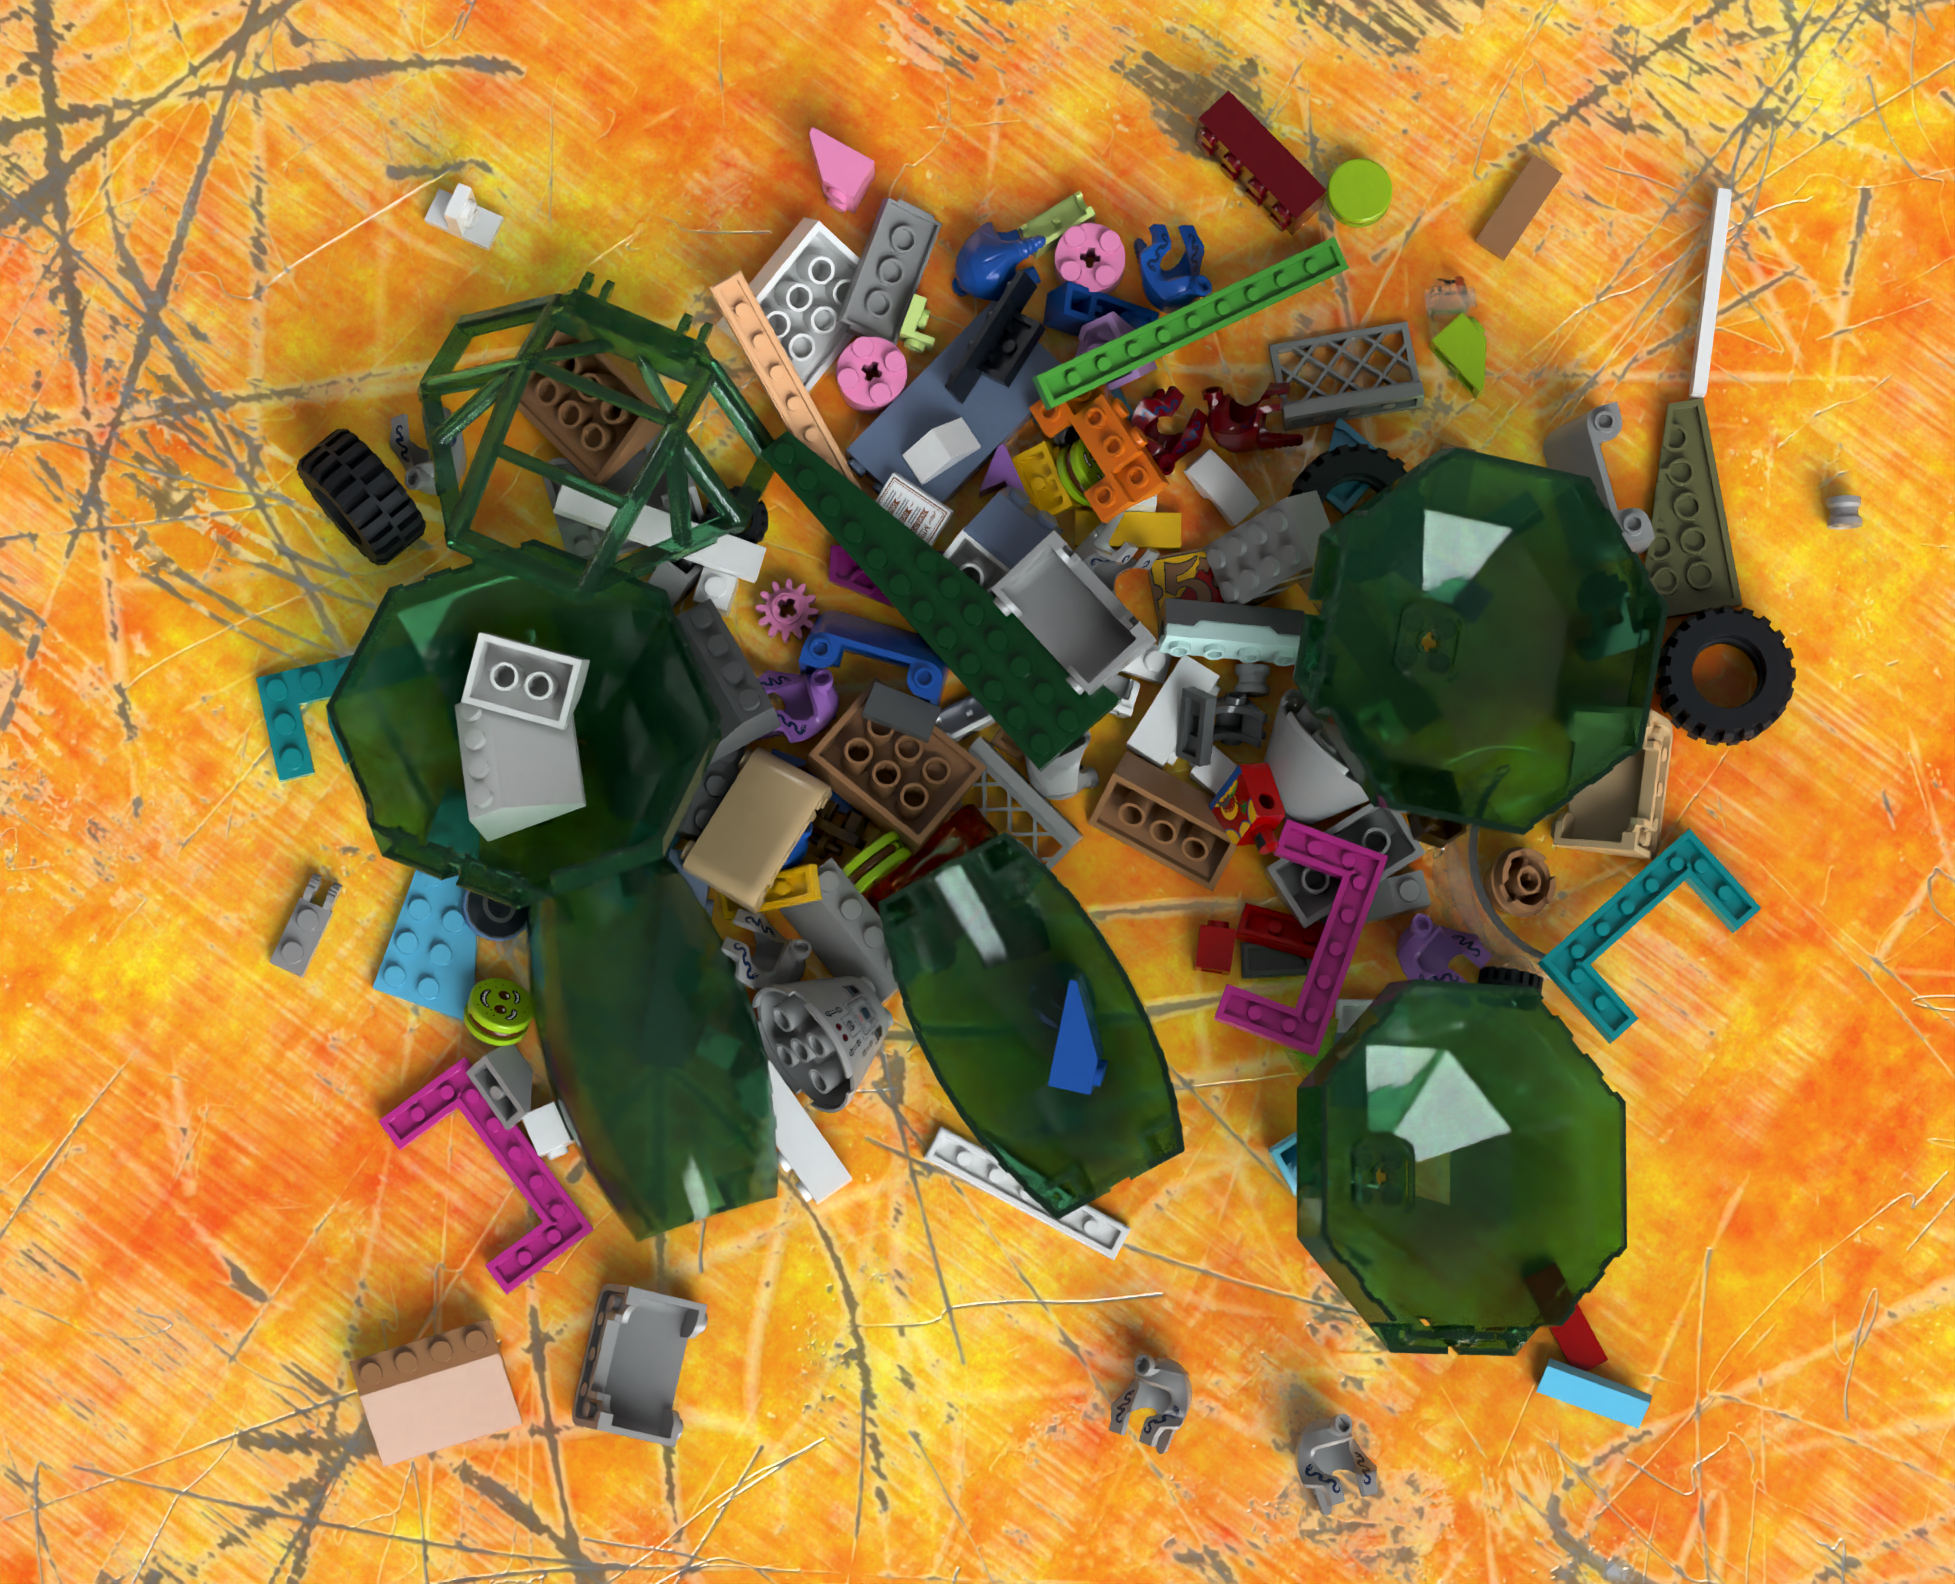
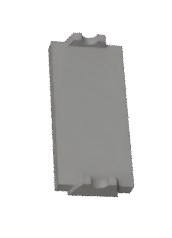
M883 198L836 320L847 326L846 333L858 337H880L892 342L896 346L913 295L916 294L942 223L934 220V215L901 199L895 201L891 198Z

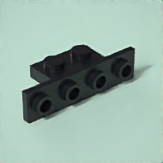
M1018 270L1014 278L1007 283L1003 295L996 306L988 313L985 323L977 336L968 344L963 358L957 367L950 372L945 388L957 402L964 403L981 375L1009 388L1046 330L1042 323L1021 314L1038 287L1026 272Z

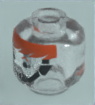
M1462 276L1434 279L1430 283V289H1424L1428 317L1433 316L1437 323H1450L1462 312L1469 318L1470 308L1477 307L1474 286L1467 287L1466 280Z

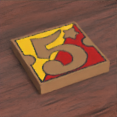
M1203 548L1158 556L1151 569L1147 570L1156 616L1165 598L1224 603Z

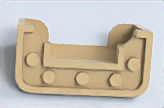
M1571 704L1570 714H1567L1564 721L1565 734L1569 735L1571 742L1576 744L1567 813H1560L1558 818L1554 819L1551 824L1553 845L1559 848L1637 859H1655L1660 846L1673 742L1671 721L1652 709Z
M757 747L754 752L748 749L738 764V768L741 769L738 777L696 842L690 840L680 856L684 860L682 866L684 871L757 915L765 902L764 896L768 891L766 886L771 889L774 879L810 822H813L816 818L815 809H824L832 796L831 786L760 747Z

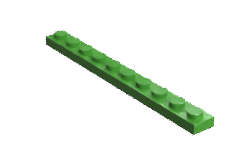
M1332 237L1033 377L1032 380L1046 410L1052 409L1349 269L1335 237Z

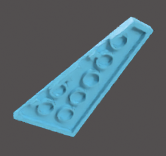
M446 787L372 987L374 990L464 1021L463 1011L469 1000L470 992L476 985L477 935L473 933L465 922L462 913V901L469 883L479 876L480 832L469 820L465 793Z

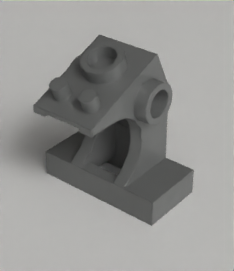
M1194 686L1183 688L1176 756L1201 767L1210 765L1212 743L1216 740H1221V743L1229 746H1238L1245 742L1254 747L1261 748L1262 740L1266 739L1263 723H1267L1268 716L1252 703L1244 693L1227 692L1225 697L1217 698Z

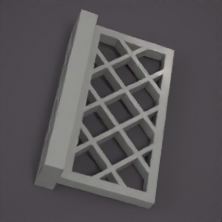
M1407 321L1269 345L1275 383H1284L1283 374L1288 377L1285 382H1290L1291 384L1294 381L1308 390L1303 400L1288 402L1286 394L1278 395L1284 401L1281 409L1284 431L1334 423L1339 417L1345 421L1423 407L1425 393L1422 381L1419 378ZM1401 333L1403 345L1397 354L1381 345L1386 335ZM1361 340L1371 346L1362 360L1346 350L1352 341ZM1327 346L1336 352L1327 366L1311 356L1317 347ZM1376 350L1392 359L1383 373L1367 364ZM1292 352L1302 359L1292 372L1280 364L1278 354ZM1404 352L1406 353L1407 360L1401 357ZM1341 356L1357 365L1348 379L1332 369ZM1306 362L1322 371L1314 385L1298 376ZM1398 363L1409 370L1411 381L1397 383L1389 378L1388 374ZM1362 369L1378 378L1372 388L1363 389L1353 383ZM1327 375L1343 384L1337 394L1328 395L1318 389Z
M979 736L971 744L967 752L987 767L982 773V782L974 783L972 786H982V808H962L961 800L957 808L952 811L957 812V821L951 815L945 821L1022 897H1025L1085 836L1046 798L1042 797L1031 783L984 737ZM987 773L996 782H987ZM987 786H1001L1007 791V807L987 808ZM1012 797L1022 807H1012ZM1008 811V833H988L987 812ZM1012 811H1027L1033 817V832L1013 833ZM962 812H982L983 833H968L963 828ZM1038 823L1047 832H1038ZM1013 836H1033V858H1013ZM1038 836H1052L1063 846L1053 857L1038 858ZM973 837H983V847ZM988 837H1008V858H994L988 852ZM1033 861V877L1023 887L1013 877V862ZM1038 861H1048L1038 871ZM999 862H1008V871Z

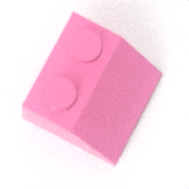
M812 127L809 132L810 149L823 196L828 199L826 203L841 213L848 210L855 214L875 179L874 161Z

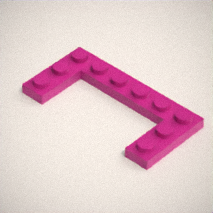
M1286 819L1278 841L1279 846L1275 849L1274 855L1340 879L1337 893L1295 1009L1226 984L1214 1020L1316 1058L1388 856Z
M464 1057L378 1122L401 1151L458 1108L543 1221L485 1265L505 1294L508 1295L594 1231V1229L541 1157L538 1156L518 1126L515 1125L508 1131L504 1128L466 1074L472 1067V1064Z

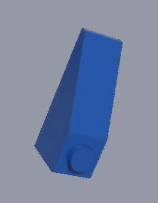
M1067 281L1047 293L1043 326L1079 337L1083 325L1112 311L1134 329L1157 320L1159 313L1101 292H1089V288Z

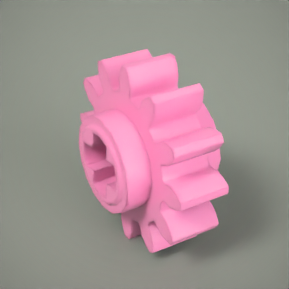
M787 579L785 588L782 589L774 581L772 582L773 594L770 595L765 591L760 593L766 605H757L756 612L766 614V616L762 617L758 624L760 627L771 626L768 632L771 639L780 632L782 633L784 643L788 642L789 634L794 633L795 637L801 641L803 638L801 629L805 627L811 631L813 623L808 618L819 616V610L809 608V605L816 601V596H804L806 592V584L804 583L795 590L793 589L791 579ZM789 603L792 604L795 615L791 617L788 614L786 618L781 617L780 606L784 605L787 608Z

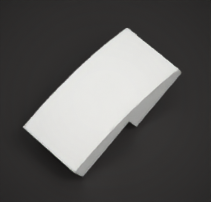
M1207 449L1183 471L1203 499H1210L1230 526H1236L1260 504L1245 483L1212 449Z

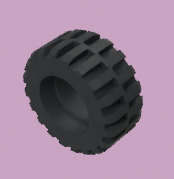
M336 429L299 460L297 465L298 475L312 494L314 500L320 505L323 512L331 519L338 530L345 535L348 541L373 564L375 563L378 566L387 565L424 534L426 523L405 488L398 482L389 468L382 463V460L358 436L351 433L348 429Z
M1359 443L1354 447H1349L1348 444L1337 446L1332 451L1327 450L1320 454L1304 468L1294 481L1293 488L1288 497L1317 490L1322 505L1327 494L1335 486L1348 481H1359L1374 489L1382 498L1386 507L1387 523L1380 537L1368 545L1359 547L1346 545L1336 539L1343 557L1317 571L1316 573L1320 576L1323 574L1329 575L1332 581L1340 583L1344 580L1351 581L1352 584L1363 583L1365 580L1370 579L1373 581L1395 569L1412 553L1414 545L1419 542L1422 534L1420 528L1425 522V511H1422L1421 504L1424 502L1422 491H1417L1415 483L1418 480L1413 472L1408 474L1403 468L1405 463L1398 457L1394 460L1387 456V450L1380 447L1373 450L1369 448L1368 444Z
M1722 605L1720 609L1715 610L1712 607L1701 610L1699 614L1691 615L1685 619L1664 643L1659 652V660L1655 666L1654 673L1657 674V681L1654 684L1656 694L1661 696L1662 702L1660 706L1663 712H1669L1673 718L1671 723L1677 729L1682 727L1688 731V737L1694 740L1698 738L1705 739L1706 744L1717 746L1719 743H1726L1727 746L1738 745L1741 741H1749L1756 738L1763 731H1766L1785 711V706L1791 699L1794 691L1792 682L1796 679V668L1791 666V660L1794 656L1791 647L1786 648L1782 642L1785 636L1780 629L1775 632L1769 626L1771 621L1765 616L1759 619L1753 616V610L1743 607L1741 611L1734 610L1733 605ZM1727 644L1740 649L1750 658L1756 669L1758 680L1756 689L1752 697L1738 707L1723 708L1713 705L1701 696L1694 685L1692 678L1694 661L1701 651L1711 645Z

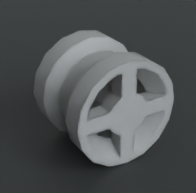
M1841 495L1825 499L1826 507L1830 510V517L1827 519L1828 529H1853L1863 525L1862 517L1858 515V507L1861 505L1860 496Z
M1252 663L1235 665L1238 684L1234 687V692L1244 693L1247 697L1269 696L1270 687L1266 684V677L1270 675V666Z

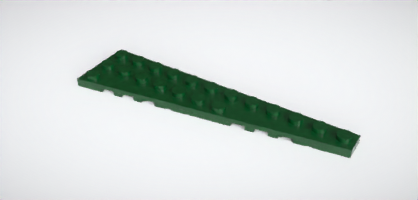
M786 430L760 453L764 460L1040 772L1122 701L1104 685L1091 695L1086 691L1079 695L1065 680L1070 675L1067 670L1013 613L1006 617L992 602L995 599L994 596Z

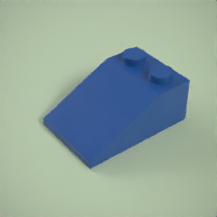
M1076 970L1069 980L1048 1086L1091 1095L1095 1086L1101 1087L1102 1081H1104L1108 1060L1102 1059L1104 1048L1084 973Z

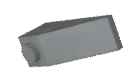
M1418 870L1386 878L1379 882L1364 925L1428 909L1431 902L1423 871ZM1328 915L1321 918L1320 922L1325 924Z

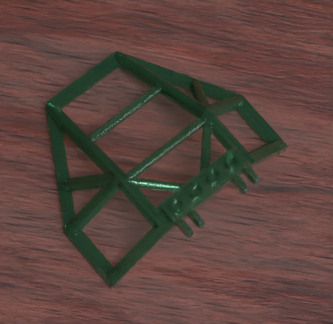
M589 271L583 276L578 289L574 288L564 294L554 293L460 316L420 380L417 391L423 408L422 419L430 460L433 461L434 483L437 496L440 498L447 548L578 604L594 599L595 593L626 579L632 578L636 580L653 572L655 566L670 560L673 563L717 543L718 538L728 533L735 535L744 531L776 473L760 454L775 440L720 363L712 357L706 345L712 332L713 324L706 321L701 326L697 339L686 336V333L691 328L693 318L688 313L683 315L675 331L608 303L615 283L607 280L602 286L598 298L587 294L591 290L595 274ZM536 322L515 357L453 371L473 337ZM556 330L584 341L546 348ZM610 352L636 364L660 409L550 362ZM532 371L664 426L626 495L617 493L503 444ZM657 373L687 385L676 406L673 404ZM480 388L445 420L441 395ZM708 392L712 394L757 458L736 498L687 432ZM495 403L462 489L459 492L450 441ZM497 458L618 508L580 576L470 529ZM666 469L672 536L615 562L618 552ZM687 472L720 514L718 517L693 528L691 525Z

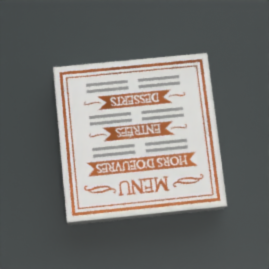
M897 472L892 473L875 502L931 547L954 512Z

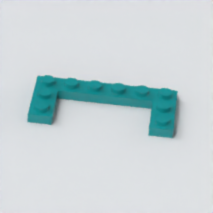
M465 629L256 678L279 781L282 783L315 775L300 706L437 673L453 740L459 741L455 704L461 703L472 661Z
M1690 828L1537 963L1609 1044L1639 1018L1590 964L1682 882L1685 881L1732 934L1761 909Z

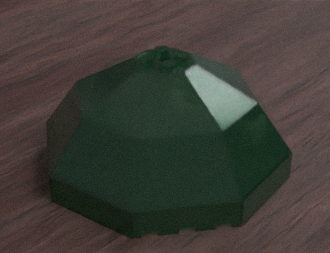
M1457 447L1440 449L1319 534L1307 599L1321 606L1320 615L1304 614L1293 680L1373 807L1505 834L1524 835L1533 829L1536 823L1547 815L1555 813L1574 799V796L1584 788L1599 781L1614 770L1613 767L1643 748L1669 605L1663 595L1658 594L1648 577L1650 574L1636 551L1633 552L1622 535L1623 530L1610 509H1606L1595 491L1597 488L1590 477ZM1429 632L1431 633V639L1436 641V646L1429 648L1428 652H1426L1422 645V638L1426 637Z
M535 539L520 543L521 547L501 554L499 551L472 559L471 564L452 570L449 567L425 575L424 580L406 586L399 584L388 588L326 705L329 728L381 855L441 880L459 875L456 886L514 909H520L664 858L722 739V715L709 692L707 681L699 663L694 658L688 638L675 615L667 591ZM479 632H489L590 660L583 691L573 712L586 806L489 842L469 820L455 704L461 703Z
M1419 979L1389 983L1297 1087V1239L1390 1353L1448 1354V1347H1451L1458 1355L1515 1356L1539 1327L1563 1326L1576 1310L1574 1306L1585 1293L1592 1291L1606 1274L1604 1270L1615 1257H1620L1627 1248L1626 1101L1618 1091L1613 1092L1603 1080V1072L1588 1053L1583 1054L1572 1040L1574 1035L1559 1016H1553L1542 1002L1544 997L1536 987ZM1379 1168L1381 1173L1386 1174V1181H1381L1380 1184L1376 1178ZM1420 1319H1425L1430 1325L1425 1326Z

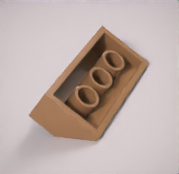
M1128 751L1125 752L1113 772L1087 823L1211 891L1215 889L1237 848L1209 808L1213 797Z

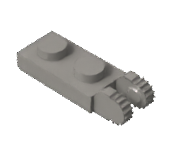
M316 873L312 875L303 897L299 898L270 960L271 964L302 978L305 976L334 914L332 910L342 890V885L334 882L327 892L323 907L311 903L321 885L322 876Z

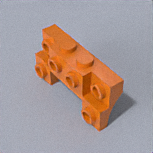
M1106 384L1098 386L1049 410H1046L1041 399L1029 407V410L1047 437L1053 438L1068 426L1073 425L1104 473V478L1083 493L1101 522L1108 523L1130 507L1154 497L1170 484L1145 445L1148 444L1146 436L1137 426L1133 427L1127 418L1130 415L1129 410L1119 398L1115 399Z

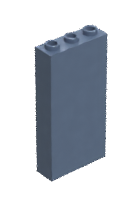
M992 300L846 449L849 468L861 478L864 474L875 483L872 489L878 495L892 473L897 472L946 505L994 456L997 446L1003 443L1006 444L1033 417L1029 407L1040 400L1041 397L1032 378L1061 365L1039 342L1009 388L981 375L963 404L957 402L945 388L950 372L957 367L967 351L968 344L977 336L985 323L988 313L996 306L997 302ZM962 417L981 445V448L921 486L902 455L931 429Z

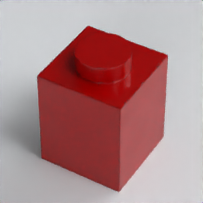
M1208 920V925L1201 924L1193 970L1229 975L1232 966L1236 929H1230L1228 922L1219 920Z

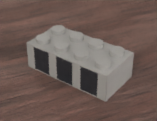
M1317 490L1286 497L1203 547L1224 603L1257 606L1343 557Z

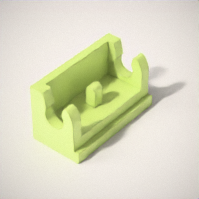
M1078 191L1017 228V231L1022 239L1037 235L1046 238V244L1033 253L1034 258L1037 259L1057 247L1059 240L1070 227L1084 223H1095L1096 213L1091 206L1087 207L1083 200V194L1081 191Z

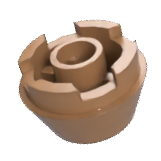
M1513 847L1502 852L1487 869L1484 876L1483 887L1489 903L1497 910L1516 917L1527 918L1538 914L1546 904L1551 902L1556 889L1555 876H1550L1549 869L1543 861L1546 860V857L1534 849Z

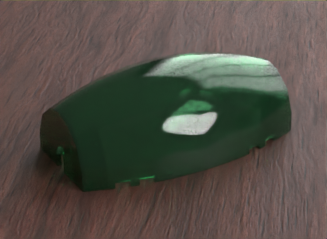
M1008 829L1000 831L948 858L900 886L878 902L886 948L888 947L894 980L897 982L903 1000L902 1004L915 1037L936 1079L962 1120L981 1145L985 1146L999 1162L998 1165L1006 1173L1008 1172L1023 1187V1190L1058 1220L1110 1192L1113 1186L1123 1179L1130 1177L1132 1180L1185 1151L1186 1144L1179 1103L1167 1058L1150 1013L1128 969L1102 928L1073 891L1038 855ZM1076 970L1084 973L1104 1048L1102 1059L1108 1060L1104 1081H1102L1101 1087L1095 1086L1091 1095L1048 1086L1069 980ZM1043 1013L1048 1019L1052 1020L1058 1028L1044 1023L1040 1019L1041 1014Z
M667 855L641 857L596 869L551 885L532 894L527 900L526 955L529 995L536 1038L548 1083L563 1123L585 1168L609 1207L637 1243L645 1242L699 1224L701 1221L723 1216L776 1198L778 1191V1151H776L775 1134L777 1119L774 1116L772 1094L774 1093L768 1060L757 1019L744 984L735 977V962L729 956H726L721 949L724 939H721L712 923L711 916L694 895V890L680 874L678 868Z

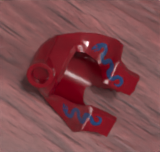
M1270 382L1261 399L1247 406L1237 403L1230 393L1224 395L1223 388L1220 386H1212L1202 390L1203 400L1207 401L1209 409L1207 417L1208 431L1216 444L1233 453H1248L1302 445L1303 435L1270 433L1265 428L1267 413L1281 411L1284 403L1283 398H1272V396L1289 394L1291 389L1290 382Z
M1170 386L1166 394L1164 389H1157L1151 397H1143L1128 419L1133 427L1137 426L1146 436L1148 444L1145 446L1164 475L1171 474L1175 468V462L1200 445L1207 423V416L1200 409L1195 408L1183 432L1165 435L1158 431L1157 423L1159 422V417H1172L1185 396L1175 386Z

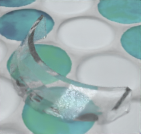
M1507 765L1472 780L1457 796L1467 831L1442 849L1434 847L1432 860L1434 890L1436 897L1441 901V912L1449 928L1465 933L1477 934L1484 948L1493 955L1485 965L1488 967H1506L1507 969L1513 968L1519 971H1527L1543 977V982L1551 980V978L1537 963L1547 954L1525 943L1504 924L1486 895L1479 873L1477 843L1480 824L1493 793L1504 778L1509 777L1512 773L1511 766Z

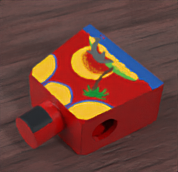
M1268 763L1238 765L1210 802L1209 808L1234 845H1256L1260 854H1268L1279 846L1273 831L1285 817L1282 800Z

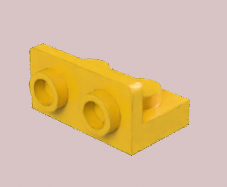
M1044 441L1016 455L1011 460L1026 494L1030 497V503L1040 511H1047L1056 517L1072 508H1080L1084 505L1075 501L1068 494L1057 472V457L1059 452L1065 447H1059L1054 441Z

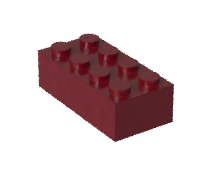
M1229 90L1198 118L1195 137L1198 139L1195 143L1198 148L1208 157L1213 155L1222 164L1220 169L1232 182L1238 180L1246 188L1244 191L1246 197L1255 206L1259 207L1262 205L1270 213L1268 217L1277 229L1282 232L1286 229L1293 235L1322 208L1327 190Z

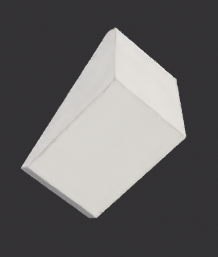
M960 417L931 429L908 449L902 457L922 486L980 449L981 445L963 418Z

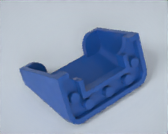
M828 610L818 616L801 651L799 658L800 674H813L817 669H826L832 666L840 668L845 651L909 669L907 673L909 690L918 696L919 699L939 707L950 669L918 633L837 610Z

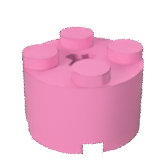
M1084 223L1070 227L1059 240L1055 251L1054 273L1058 283L1062 285L1070 281L1089 288V292L1110 294L1120 284L1125 267V250L1119 235L1108 227L1096 223ZM1087 257L1094 258L1092 268L1085 267Z
M859 337L843 350L838 359L836 376L839 392L846 404L857 412L869 415L883 412L907 387L905 357L898 347L886 339L880 337ZM878 371L879 378L873 377L871 382L866 380L865 372Z

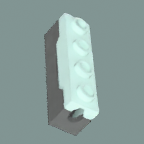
M1165 598L1157 614L1158 652L1170 653L1176 657L1192 655L1203 656L1209 660L1225 658L1240 660L1243 663L1258 661L1274 663L1277 666L1297 665L1306 648L1304 611Z

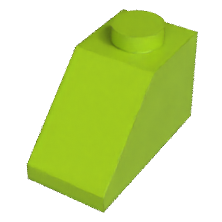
M1462 312L1431 340L1428 348L1476 399L1481 395L1485 386L1486 337L1483 335L1485 330L1474 317L1471 316L1468 319Z

